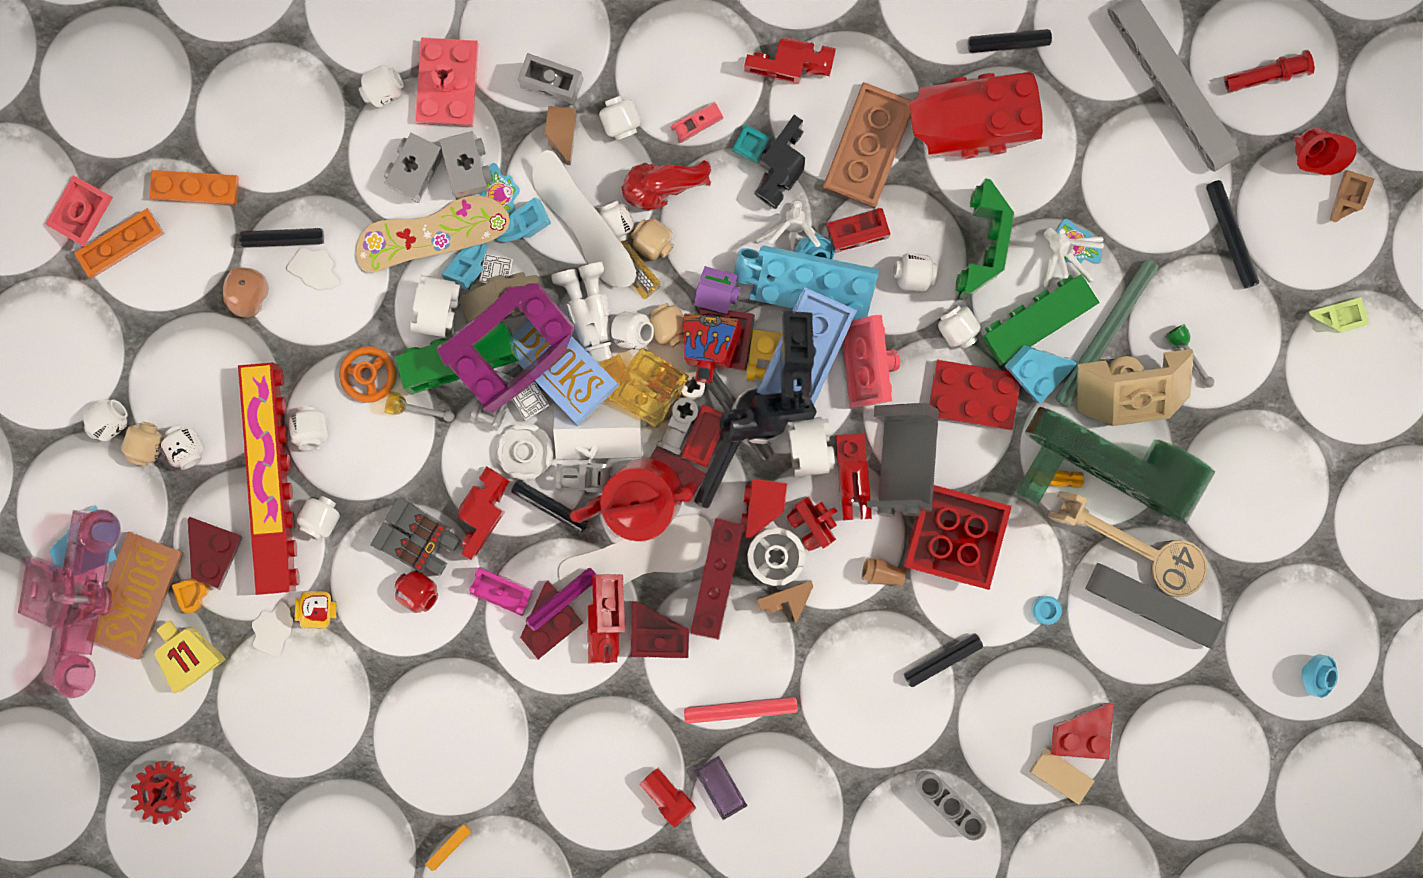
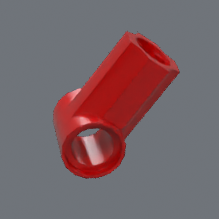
M659 767L639 784L659 806L658 810L674 828L697 809L690 798L681 789L678 790Z

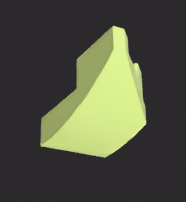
M1362 297L1309 311L1311 317L1340 333L1369 325Z

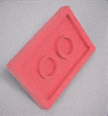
M421 37L415 119L417 124L473 127L478 41Z
M872 315L853 320L843 340L842 347L850 409L892 401V385L889 372L899 369L900 355H896L898 351L895 349L886 350L885 328L882 315Z

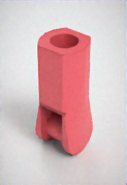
M713 102L694 114L674 123L670 128L672 131H676L679 137L677 141L682 143L724 118L717 104ZM692 121L695 129L689 132L685 124Z

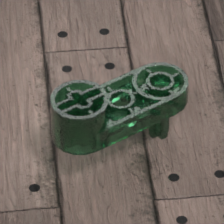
M1039 407L1029 423L1025 434L1041 445V448L1015 493L1026 501L1038 506L1065 459L1156 512L1180 523L1187 524L1213 478L1215 471L1192 454L1172 444L1156 439L1153 440L1143 460L1073 420L1050 409Z

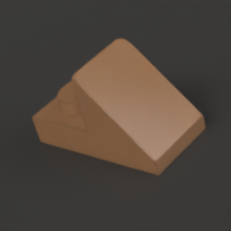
M809 580L758 598L760 610L766 609L769 614L783 609V603L788 601L794 621L797 623L813 589V583Z

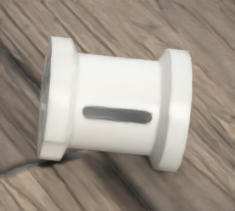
M695 372L686 373L682 376L679 384L683 396L692 400L701 397L705 391V383L697 382L700 389L688 393V387L684 384L686 382L690 383L692 379H695Z

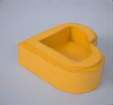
M192 579L172 585L180 610L188 614L199 611L202 606V598L206 597L209 593V586Z

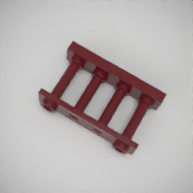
M715 518L690 634L719 640L744 524Z

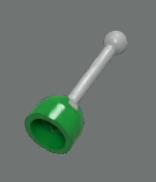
M1185 324L1179 325L1165 335V338L1173 347L1183 348L1184 350L1190 349L1188 344L1191 335ZM1193 355V364L1203 378V385L1211 388L1215 383L1214 379L1207 375L1195 355Z

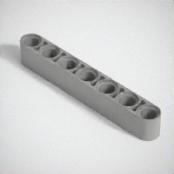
M1121 0L1108 8L1111 21L1207 167L1211 171L1216 172L1238 158L1240 154L1235 142L1141 0Z

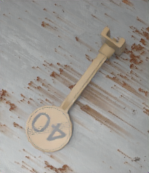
M1059 492L1057 497L1064 500L1059 512H1049L1047 515L1048 518L1059 523L1073 526L1076 523L1079 525L1084 524L1152 561V578L1156 586L1165 594L1175 597L1189 596L1198 591L1205 582L1207 560L1202 550L1195 544L1184 540H1175L1164 544L1156 550L1089 514V510L1084 508L1088 500L1078 494Z

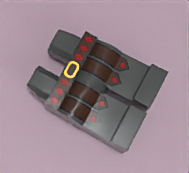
M398 497L385 520L402 528L411 535L409 536L389 523H382L370 545L419 572H428L441 576L447 566V562L436 557L438 550L442 547L454 553L461 539L450 531L451 527L443 524L406 499Z

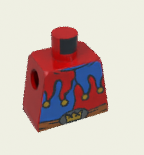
M684 313V359L688 365L697 367L695 381L712 383L714 369L728 370L742 331V326L738 319Z

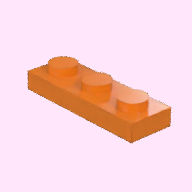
M151 170L149 198L160 201L237 205L239 177L226 174Z
M146 208L74 254L87 276L92 279L165 233L152 212Z

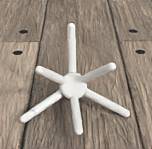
M800 201L791 202V209L786 213L785 222L755 239L756 243H760L771 237L769 243L772 244L787 229L791 232L790 251H794L797 245V232L804 230L816 247L821 245L814 235L819 233L805 222L806 215L802 211V203Z
M1048 228L1044 233V237L1050 241V248L1054 253L1043 284L1044 288L1049 287L1057 260H1059L1063 277H1069L1064 256L1072 262L1089 283L1093 282V278L1071 251L1074 245L1102 249L1104 244L1099 242H1103V237L1070 239L1065 235L1064 229H1060L1058 234L1053 228Z

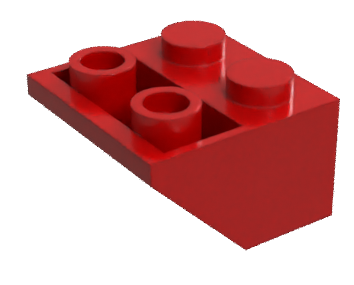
M752 479L751 485H745L743 502L749 503L748 513H742L741 516L745 537L752 538L784 513L788 483Z

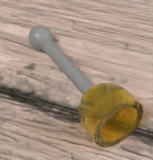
M392 391L388 393L384 411L386 414L399 415L407 409L443 417L447 422L454 419V413L450 410L442 412L407 404L403 395Z

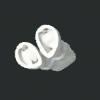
M602 262L579 267V272L588 294L586 299L582 297L577 269L551 275L552 282L555 285L563 286L568 292L571 301L565 307L569 320L575 326L582 347L585 348L596 362L611 359L612 355L609 346L613 345L610 342L611 330L608 318L609 306L606 294L599 293V276L604 271Z

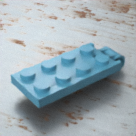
M763 245L760 247L759 252L750 248L740 249L736 259L734 274L738 275L737 282L741 284H754L753 291L750 293V300L794 308L803 287H806L857 310L853 320L868 317L879 269Z

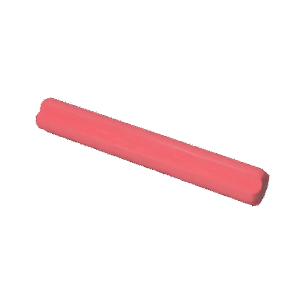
M795 697L688 707L684 709V718L687 724L791 714L798 711V705Z

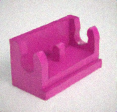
M479 567L475 574L476 578L469 588L470 594L523 616L534 589Z

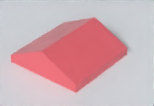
M73 175L45 224L85 247L113 197Z

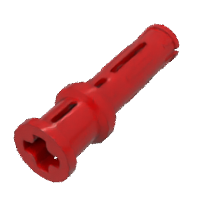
M1303 50L1299 55L1288 58L1281 56L1276 62L1265 66L1225 75L1224 83L1226 90L1230 94L1280 79L1287 82L1291 80V77L1298 75H1313L1315 71L1313 57L1309 50Z

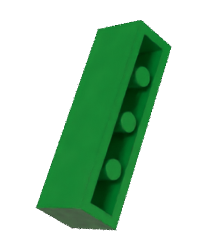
M1070 274L1068 278H1063L1057 282L1059 287L1052 293H1049L1047 289L1032 298L1035 303L1030 307L1025 308L1022 304L1008 313L1011 319L1003 324L1000 320H997L985 328L987 334L981 337L999 366L1012 359L1024 345L1033 346L1100 303L1082 274L1076 278H1073Z
M500 322L473 345L493 369L519 361L511 329L505 322ZM447 339L433 340L429 346L423 348L411 347L404 350L403 354L395 356L403 388L408 393L413 395L460 380L448 364L444 365L437 351V347L446 343Z

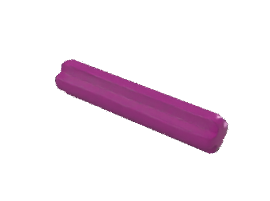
M587 568L528 616L525 620L527 625L533 631L538 630L592 585V575L596 574L594 570Z

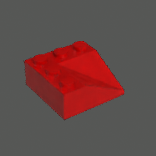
M934 485L932 511L921 512L920 516L915 517L902 567L990 590L1012 506Z

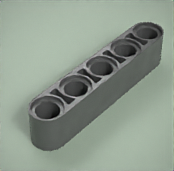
M1100 563L1096 564L1085 587L1091 593L1210 649H1214L1225 625L1223 621Z

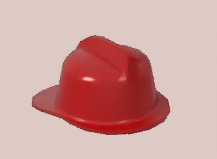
M1319 127L1311 128L1302 135L1294 136L1297 165L1306 172L1322 175L1340 173L1354 161L1357 153V145L1353 139L1344 135L1330 133Z

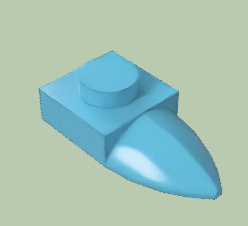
M534 197L509 216L510 223L508 229L496 240L511 242L522 237L531 238L550 225V219L541 200Z
M487 243L468 247L460 251L441 274L443 279L454 281L457 285H460V288L467 290L483 271L481 262L485 257Z

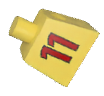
M170 620L156 630L165 644L158 648L154 654L174 694L183 692L226 660L194 627L186 628L179 632Z

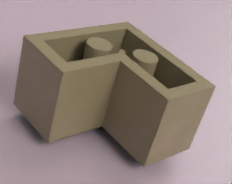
M524 272L508 276V279H504L503 275H498L486 279L487 284L481 283L469 287L470 292L459 296L466 323L469 324L486 310L509 286L517 287L526 286L529 283H539L538 276H525ZM517 306L503 320L525 316V314Z

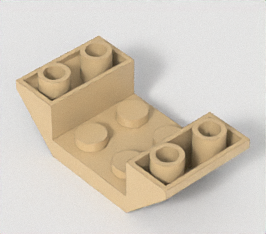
M1192 349L1163 353V368L1115 375L1111 374L1106 360L1078 364L1076 409L1084 415L1111 426L1170 419L1190 397L1194 352Z

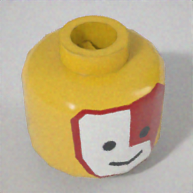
M304 591L300 598H296L295 621H299L302 628H327L330 624V619H336L337 602L331 601V596L326 591Z

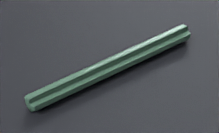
M1146 259L1142 263L1077 365L1099 361L1158 270L1159 266L1155 262ZM1077 365L1056 396V400L1064 406H1069L1077 395Z

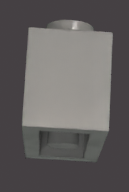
M527 53L518 82L522 88L575 105L583 82V76L579 70Z
M470 131L439 139L452 193L455 198L460 199L490 191L488 183L492 182V176L489 166H483L481 156L486 153L482 138L477 139L474 132ZM467 159L474 163L473 165L470 164L471 169L465 170L461 166L465 165L464 161Z
M410 132L408 138L404 137L398 146L397 153L399 155L395 163L391 162L388 165L384 174V178H386L384 183L390 189L419 203L443 158V152L441 147ZM413 161H415L418 168L415 171L411 169V172H409V169L406 167L409 162L413 164Z

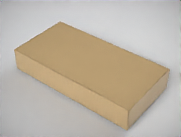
M1047 748L1043 750L1030 770L1035 776L1078 805L1095 782L1059 756L1052 755L1051 751Z

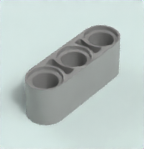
M925 771L918 775L915 782L916 790L956 830L972 841L979 840L984 836L987 828L984 819L949 785L931 771ZM933 778L937 782L936 789L930 793L924 792L922 789L923 782L926 779ZM951 798L956 799L958 802L956 810L951 813L945 812L943 809L945 801ZM969 819H977L979 822L977 830L971 833L966 832L964 828L965 823Z

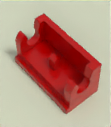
M877 208L826 223L830 242L834 247V254L888 239L891 235L883 208Z

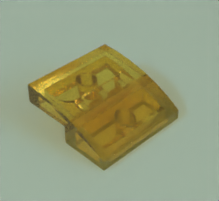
M641 348L618 381L619 387L611 394L609 399L653 427H660L671 403L678 400L689 375L647 349Z

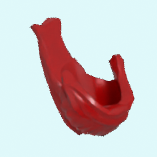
M703 160L697 166L691 167L679 165L658 166L648 163L636 165L631 168L624 179V184L621 187L623 197L630 205L640 209H661L667 205L668 200H663L669 195H678L689 188L703 184L710 186L709 175L711 173V165L706 160Z

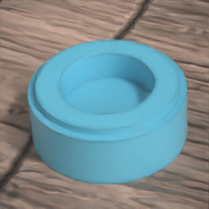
M1041 596L1034 601L1032 615L1039 623L1045 625L1054 624L1061 617L1062 607L1056 598Z

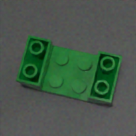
M987 178L983 180L980 186L976 185L975 191H972L969 207L974 208L973 216L993 220V223L990 222L987 233V239L991 240V245L984 252L982 266L969 264L965 270H961V273L957 275L955 291H959L958 299L961 300L975 293L1005 270L1014 211L992 180Z

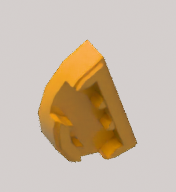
M464 823L425 865L431 871H435L471 834V829Z

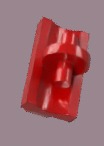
M809 496L794 505L796 508L787 516V519L795 529L806 522L811 532L801 539L808 551L819 547L824 549L836 540L831 532V529L837 526L832 518V515L838 512L836 507L827 510L822 502L814 506Z

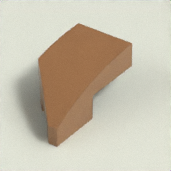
M548 106L545 127L548 145L552 150L555 149L566 165H571L577 109Z
M1345 170L1334 201L1330 221L1337 222L1353 212L1364 209L1363 206L1366 204L1375 178Z

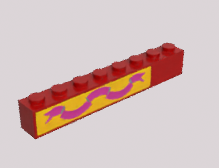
M273 362L238 365L256 595L295 592L296 586L300 583L298 568L294 569V557H297L296 540H292L291 528H295V515L293 511H290L289 500L293 499L292 484L287 481V471L291 469L289 454H285V443H288L289 436L287 426H283L282 414H286V401L284 397H281L280 386L284 385L283 370L279 369L278 364Z

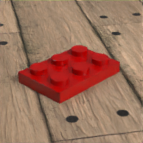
M937 359L929 405L939 409L938 418L1012 431L1020 383L1008 371Z

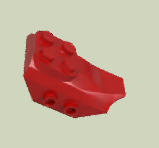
M1032 72L996 77L995 73H986L979 75L978 79L968 81L967 77H958L951 79L950 83L919 87V94L909 102L913 134L927 145L928 155H961L962 159H971L978 157L980 152L989 151L990 155H999L1006 153L1008 148L1042 139V108L1038 84Z

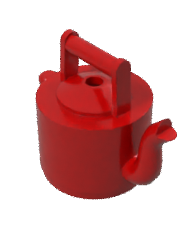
M651 458L635 459L623 465L609 479L601 496L594 497L584 507L573 510L570 513V518L574 522H582L602 514L608 527L618 536L638 542L651 540L666 530L678 514L682 501L689 502L693 498L697 486L693 482L681 486L676 473L659 460ZM632 502L639 503L637 505H631Z

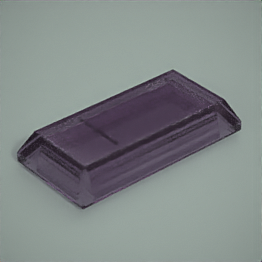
M719 756L694 770L722 820L748 806Z

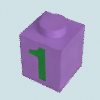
M705 266L698 283L694 305L727 314L731 303L736 304L740 288L735 287L738 275Z

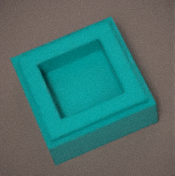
M745 124L732 151L757 164L770 141V137Z

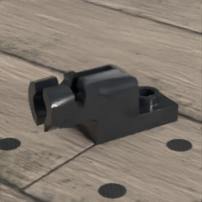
M795 114L764 155L760 164L769 172H764L754 194L773 209H777L784 199V195L779 189L783 188L785 191H790L804 171L805 157L789 146L790 143L795 145L804 133L801 129L803 120Z
M784 311L782 315L781 404L790 407V399L794 396V380H796V386L801 387L799 392V408L807 407L811 402V372L814 365L812 312Z
M794 391V396L790 399V407L781 404V393L756 395L750 407L732 409L729 412L723 413L720 419L721 432L730 431V434L725 437L727 443L743 441L746 438L753 440L760 437L781 435L788 422L814 419L817 411L812 401L807 407L799 408L800 391Z

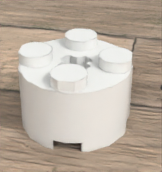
M421 275V283H418L413 305L415 320L411 322V331L439 337L452 336L455 324V312H452V308L458 309L460 285H457L454 281Z
M815 417L811 420L788 422L787 430L790 433L788 441L794 477L824 474L834 469L833 447H827V442L830 441L829 436L831 435L829 420Z
M781 528L766 529L757 534L749 545L747 552L748 566L753 575L763 583L773 586L786 585L795 580L803 570L805 562L804 547L799 538L788 530ZM772 549L776 552L781 550L784 554L781 556L783 559L782 563L773 562L771 564L768 560L771 556L768 553Z

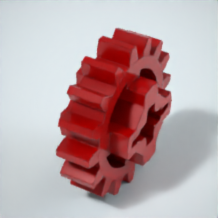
M158 761L155 763V768L151 764L144 767L146 774L141 772L136 775L140 783L131 785L132 789L137 790V794L130 798L134 801L138 800L139 804L134 810L139 811L143 809L142 819L145 820L152 816L153 824H157L163 819L164 824L167 825L171 823L172 817L176 821L183 818L181 811L187 813L191 810L187 802L195 801L196 797L190 795V791L196 789V785L188 784V781L193 776L192 774L186 776L182 774L185 769L184 766L174 769V761L168 762L165 767L163 761ZM156 774H168V777L164 780L153 776ZM178 784L181 787V794L179 793ZM167 786L165 791L167 797L160 799L162 794L161 788ZM146 791L148 792L149 801L146 798ZM166 805L169 808L172 807L173 810L165 812L159 811V808Z

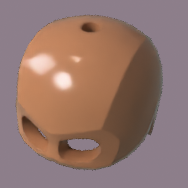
M246 267L232 269L227 275L223 286V299L226 306L233 314L239 317L248 318L257 315L262 308V302L268 295V282L265 276L255 269Z

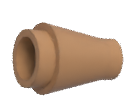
M876 556L873 558L867 557L863 564L861 577L868 584L902 586L906 578V570Z

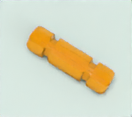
M1030 468L1027 472V482L1030 484H1040L1042 482L1043 485L1063 487L1070 485V487L1081 488L1084 484V474L1082 472H1071L1070 474L1068 471L1049 469L1041 471L1038 468Z

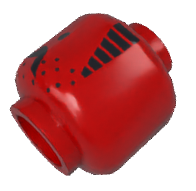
M411 571L407 575L404 573L395 582V599L413 613L429 611L438 599L435 582L419 571Z

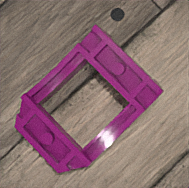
M529 283L526 286L517 287L509 286L486 310L455 333L454 337L443 345H439L437 351L444 365L448 364L483 404L482 409L493 413L531 385L566 352L575 326L539 283ZM518 306L551 346L531 365L506 384L473 345Z

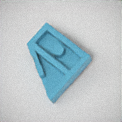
M1024 345L1005 367L1032 399L1041 404L1074 369L1077 363L1070 358L1060 357L1053 353L1040 351Z

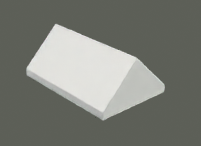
M603 401L580 425H577L555 403L553 432L556 460L591 459L576 451L574 447H583L590 451L593 446H598L593 459L642 458L641 401Z

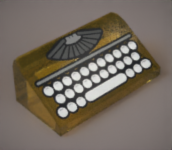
M622 240L621 243L629 253L636 269V278L632 286L642 298L647 299L661 287V283L626 240Z

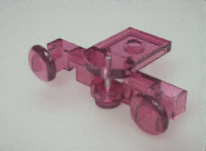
M73 510L63 567L39 557L27 556L18 613L52 628L43 682L55 686L58 693L67 698H77L86 694L95 682L96 670L94 664L89 658L80 654L92 655L98 616L107 615L112 605L111 590L103 586L109 552L119 540L121 526L118 518L108 510ZM75 585H82L80 596L75 595ZM74 603H79L78 610H72Z

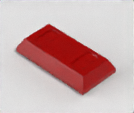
M702 404L680 457L707 468L721 434L720 419L723 412Z

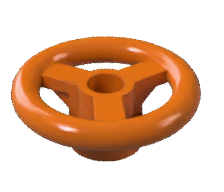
M373 346L359 347L351 351L344 358L339 372L340 383L344 391L354 400L364 403L376 402L383 399L392 390L396 380V368L393 360L385 351ZM374 355L378 357L372 364L364 361L356 366H351V363L359 356ZM385 364L388 372L387 381L383 388L377 392L374 381L377 378V371ZM366 369L371 370V376L368 379H364L362 375ZM348 374L353 375L358 383L366 385L368 394L356 391L348 380Z

